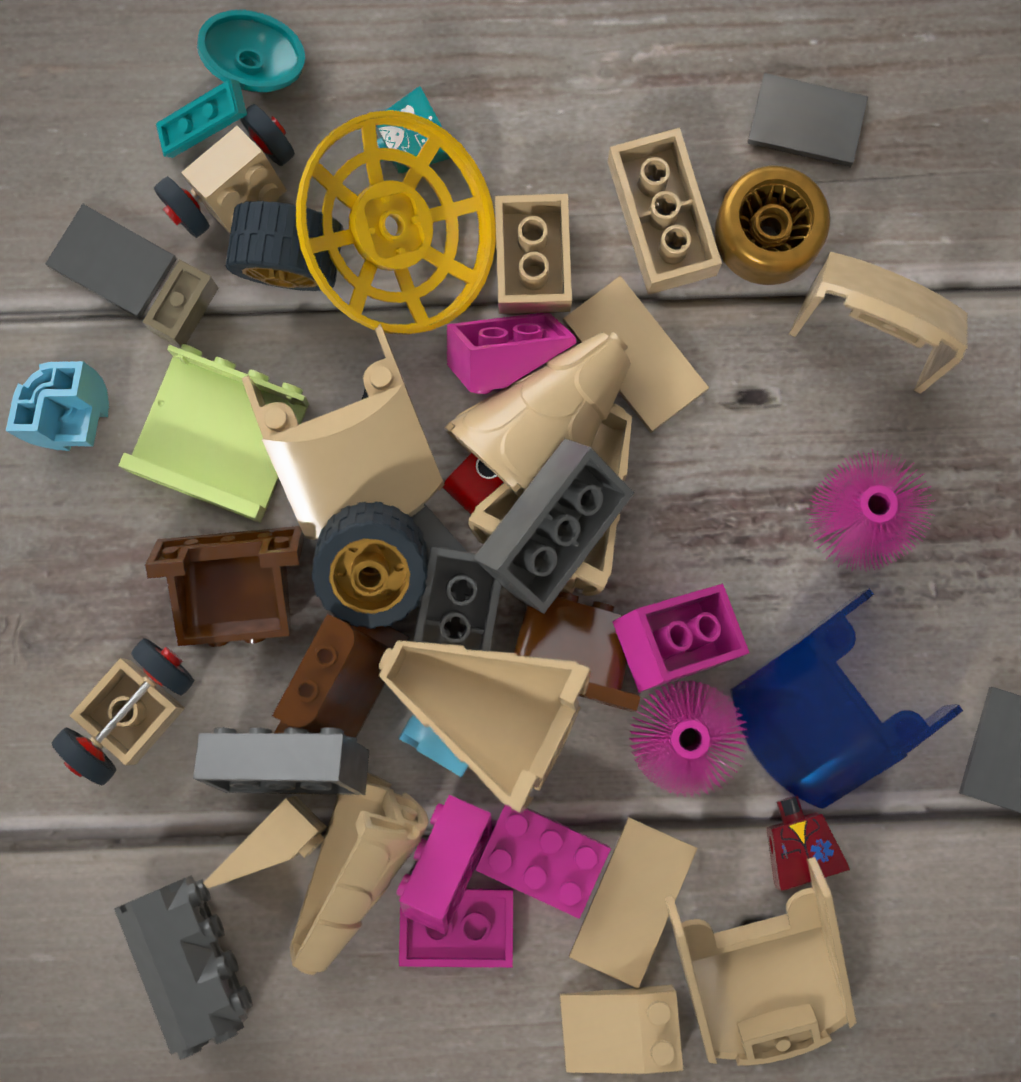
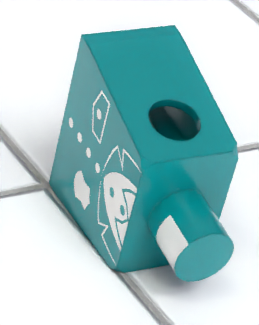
M421 86L415 88L387 109L409 112L429 119L442 127ZM376 125V132L379 136V139H377L378 148L399 149L417 157L428 139L415 131L403 127ZM439 148L429 165L448 160L450 157ZM392 161L398 173L408 172V166Z

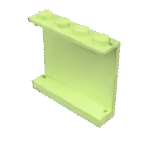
M182 344L181 348L169 345L167 350L173 357L132 455L124 452L118 466L131 474L261 523L279 477L262 441L263 436L242 378L249 375L262 393L266 405L281 402L291 407L299 424L302 423L309 406L308 400L302 395L303 390L283 382L281 387L269 383L268 376L255 370L249 369L248 374L235 370L236 365L220 357H215L214 361L201 357L202 352L192 346Z

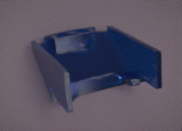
M870 588L856 594L730 689L732 702H734L733 707L738 709L735 711L739 716L736 720L738 722L740 720L743 723L738 725V727L747 729L740 732L741 735L748 737L743 739L748 744L747 746L754 758L765 772L787 792L794 796L798 795L802 801L820 809L828 807L906 758L910 751L963 712L959 704L944 705L924 720L914 711L902 710L881 722L836 662L854 647L856 641L855 630L845 616L874 595Z

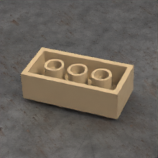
M680 128L611 146L608 165L648 295L717 276L722 262ZM652 175L654 180L659 181L654 182L652 180H649L647 177ZM658 209H663L664 213H670V215L664 216L659 214ZM673 242L675 247H681L679 250H674L668 247V243Z

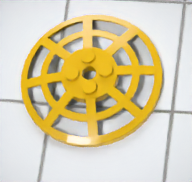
M393 110L370 112L352 118L332 130L318 144L305 166L299 183L296 201V227L301 251L308 269L321 291L349 318L373 330L381 324L384 333L410 335L432 331L450 323L461 315L477 298L487 280L493 263L496 244L495 214L487 184L476 162L463 145L448 131L429 119L409 112ZM376 125L403 127L415 131L428 139L417 157L399 149L378 148ZM361 129L364 152L346 161L333 176L319 163L320 159L336 141L352 131ZM439 148L446 152L460 169L470 188L472 198L453 202L444 182L429 166ZM380 160L395 161L408 166L409 170L403 181H384ZM366 164L370 186L357 196L342 183L353 170ZM311 177H313L327 191L322 207L323 236L309 239L306 222V201ZM422 177L433 188L441 206L429 209L423 197L415 190ZM337 198L351 209L349 229L333 233L332 212L334 200ZM477 211L479 244L474 268L471 269L454 260L459 240L457 216ZM388 216L392 217L397 223L398 229L395 236L391 235L385 227V221ZM442 220L446 222L444 253L430 246L433 237V223ZM354 244L356 250L364 259L358 276L346 265L339 253L338 247ZM328 250L337 270L354 287L349 305L329 285L317 264L314 253ZM421 259L437 267L435 272L418 287L414 286L408 267L415 265ZM377 269L394 271L401 292L384 291L371 286ZM448 273L466 282L464 289L451 305L437 315L428 318L419 298L426 296L437 288ZM367 296L389 303L406 302L415 323L390 324L364 316L362 312Z

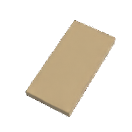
M621 276L563 318L565 325L580 343L601 332L608 336L613 332L626 343L628 348L625 350V353L631 365L619 393L650 433L709 389L704 380Z
M628 817L569 953V958L635 988H639L669 917L665 897L673 895L674 902L676 901L698 848Z

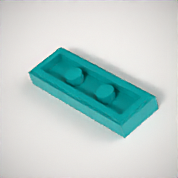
M230 78L158 121L156 127L163 156L174 158L246 116L247 111L239 81Z

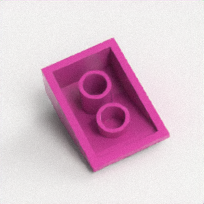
M536 313L447 324V366L470 392L488 394L493 389L506 388L576 344V337L551 313Z

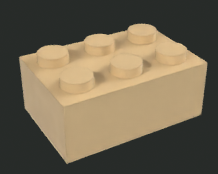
M568 194L495 196L499 314L571 312L572 287Z

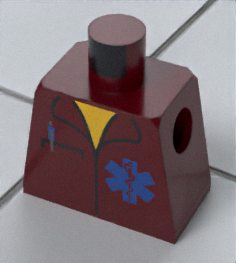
M798 795L776 802L782 822L767 827L775 888L784 891L812 882L807 859L813 857L816 858L824 878L850 870L833 833L821 813L815 812L804 815Z

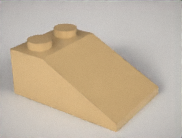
M297 796L285 798L203 884L207 888H211L291 860L300 854L305 858L325 840L321 833L327 826Z
M672 985L560 994L566 1073L650 1074L683 1071L677 995Z

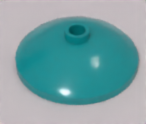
M229 10L210 17L199 30L197 51L202 63L222 82L230 78L238 80L241 90L258 93L280 90L294 83L303 71L305 51L300 39L287 25L269 15L250 10Z

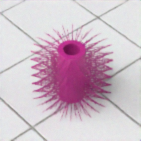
M878 451L876 471L873 456V477L870 456V474L865 455L866 470L860 457L862 472L858 462L857 470L853 461L854 469L847 461L850 472L845 465L846 472L840 467L842 473L834 467L839 477L833 473L836 479L827 474L833 482L826 479L833 486L827 485L832 491L824 487L822 489L826 490L829 494L819 490V492L824 493L823 495H827L830 498L818 494V496H821L820 498H825L832 502H827L813 496V498L818 499L817 501H822L820 503L815 502V504H820L817 506L824 505V507L833 509L822 507L810 509L815 510L810 512H823L810 515L824 516H814L821 518L809 520L829 519L812 521L815 523H827L819 525L823 526L819 528L820 531L816 530L819 533L825 532L817 540L841 529L820 546L846 530L826 549L828 550L843 538L828 557L841 548L845 549L843 553L839 552L843 557L849 550L851 554L854 550L852 555L853 564L856 559L857 565L859 555L861 560L863 555L865 570L866 546L868 563L870 560V550L871 565L873 564L874 570L872 552L878 565L877 550L880 563L883 566L880 552L886 562L884 553L890 560L888 551L895 561L893 552L898 557L897 550L903 555L900 547L905 551L906 549L902 544L911 550L906 541L913 545L908 538L913 541L915 540L907 533L918 539L920 538L912 532L919 533V531L910 527H916V525L908 522L928 527L922 525V523L915 522L917 520L925 522L926 520L916 519L924 516L909 514L922 513L921 511L907 509L922 510L923 508L913 505H926L919 504L918 502H931L913 500L917 499L913 496L917 497L916 495L919 496L921 493L912 491L923 483L898 494L919 477L894 493L913 474L911 473L895 486L911 466L898 476L895 472L896 469L894 468L893 470V467L890 473L888 468L885 472L886 465L883 463L882 466L881 461V467L878 470Z
M682 680L680 687H678L680 682L675 684V688L673 684L667 683L670 695L668 691H665L667 690L666 686H661L666 699L660 690L654 689L665 708L653 694H649L666 716L649 700L644 699L665 720L643 705H640L668 726L650 718L651 720L666 728L633 717L638 721L659 729L631 724L633 727L657 733L629 731L636 735L654 736L629 738L632 742H646L630 745L633 749L642 748L633 751L632 754L635 757L637 755L640 756L634 760H637L640 763L638 765L643 767L641 771L643 770L648 773L646 776L650 781L655 783L654 780L658 779L664 784L666 782L674 793L673 787L675 788L678 797V790L684 796L681 783L683 784L685 796L689 783V794L691 796L695 786L697 787L694 789V792L699 790V786L703 792L707 791L705 782L709 788H713L707 774L713 783L722 789L710 768L720 780L727 783L709 760L729 777L731 776L709 755L735 771L707 751L710 750L722 756L709 749V747L744 759L714 746L746 752L740 748L720 743L748 745L736 740H726L728 738H748L739 733L725 734L747 730L741 727H733L743 724L742 721L739 720L738 722L735 719L739 717L737 713H733L737 710L730 705L728 707L724 706L723 704L727 699L725 701L721 700V694L719 695L717 692L718 698L714 694L712 695L708 690V684L702 683L701 686L700 682H698V686L695 681L694 688L692 681H690L692 694L688 681H686L682 695L684 684ZM718 702L720 705L714 710L712 707ZM687 728H692L695 733L693 743L687 747H681L679 742L681 732ZM649 766L653 767L662 779L660 780L656 776L652 780L648 776L651 772L647 768Z

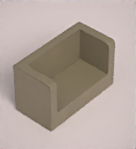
M179 259L143 323L152 333L181 348L182 344H187L219 288L210 275Z

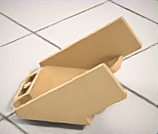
M830 252L823 268L811 284L789 332V335L796 337L824 298L825 293L847 298L844 305L851 309L850 317L919 348H922L926 343L933 346L914 388L915 392L921 394L961 362L967 349V313L941 295L906 277L853 257Z
M381 324L374 329L386 358L371 364L364 373L363 381L368 398L310 421L299 424L295 413L285 403L274 402L266 405L262 393L249 375L242 378L263 436L262 441L302 532L307 539H318L322 528L327 525L328 520L333 515L338 514L341 509L347 506H354L360 502H382L388 506L393 505L404 514L412 517L425 507L424 504L437 490L440 491L444 486L441 474Z
M815 857L807 859L813 887L794 893L786 903L787 914L713 933L710 924L704 920L693 919L681 922L673 895L665 897L678 953L709 1063L717 1064L716 1058L736 1059L738 1066H746L789 1059L812 1051L832 1041L830 1034L848 1023L849 1028L857 1023L832 894Z

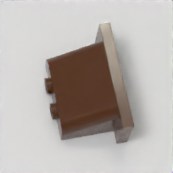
M294 526L157 539L145 564L147 579L167 578L178 646L208 644L211 647H219L228 644L230 641L244 640L246 643H259L266 638L290 636L291 619L286 566L299 565L305 540L301 527Z
M561 591L545 613L527 605L514 650L517 656L574 661L579 665H584L591 669V675L586 693L584 695L579 693L578 696L629 712L637 711L641 696L621 691L628 662L612 621L624 615L613 613L615 607L606 603L593 601L592 607L578 603V596Z
M327 613L272 714V717L280 720L274 734H284L285 728L305 729L308 731V734H320L322 728H336L343 730L345 736L357 738L386 684L379 676L381 672L379 664L382 656L388 648L393 649L397 641L408 642L410 637L390 626H380L374 629H366L367 627L361 626L354 627Z

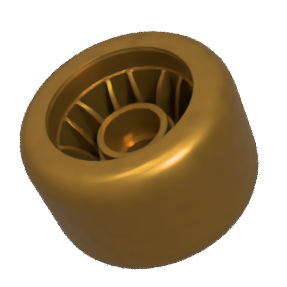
M770 165L745 173L729 188L717 214L715 242L720 257L733 273L751 283L777 285L795 279L811 266L825 244L830 227V212L827 200L821 189L811 178L790 167ZM769 226L773 228L777 236L765 234L761 227Z

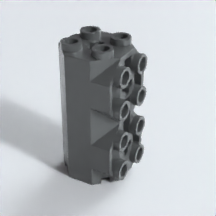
M188 876L114 908L170 1054L177 1053L180 1060L201 1051V1047L208 1044L210 1039L214 1038L215 1043L219 1044L238 1034L237 1031L244 1028L243 1022L248 1018L247 1009L253 1007L252 998L245 985L240 986L235 972L239 971L235 955L231 950L223 952L219 946L218 938L224 936L225 933L220 918L217 914L212 916L207 901L211 900L210 892L203 884V879L195 882L192 876Z

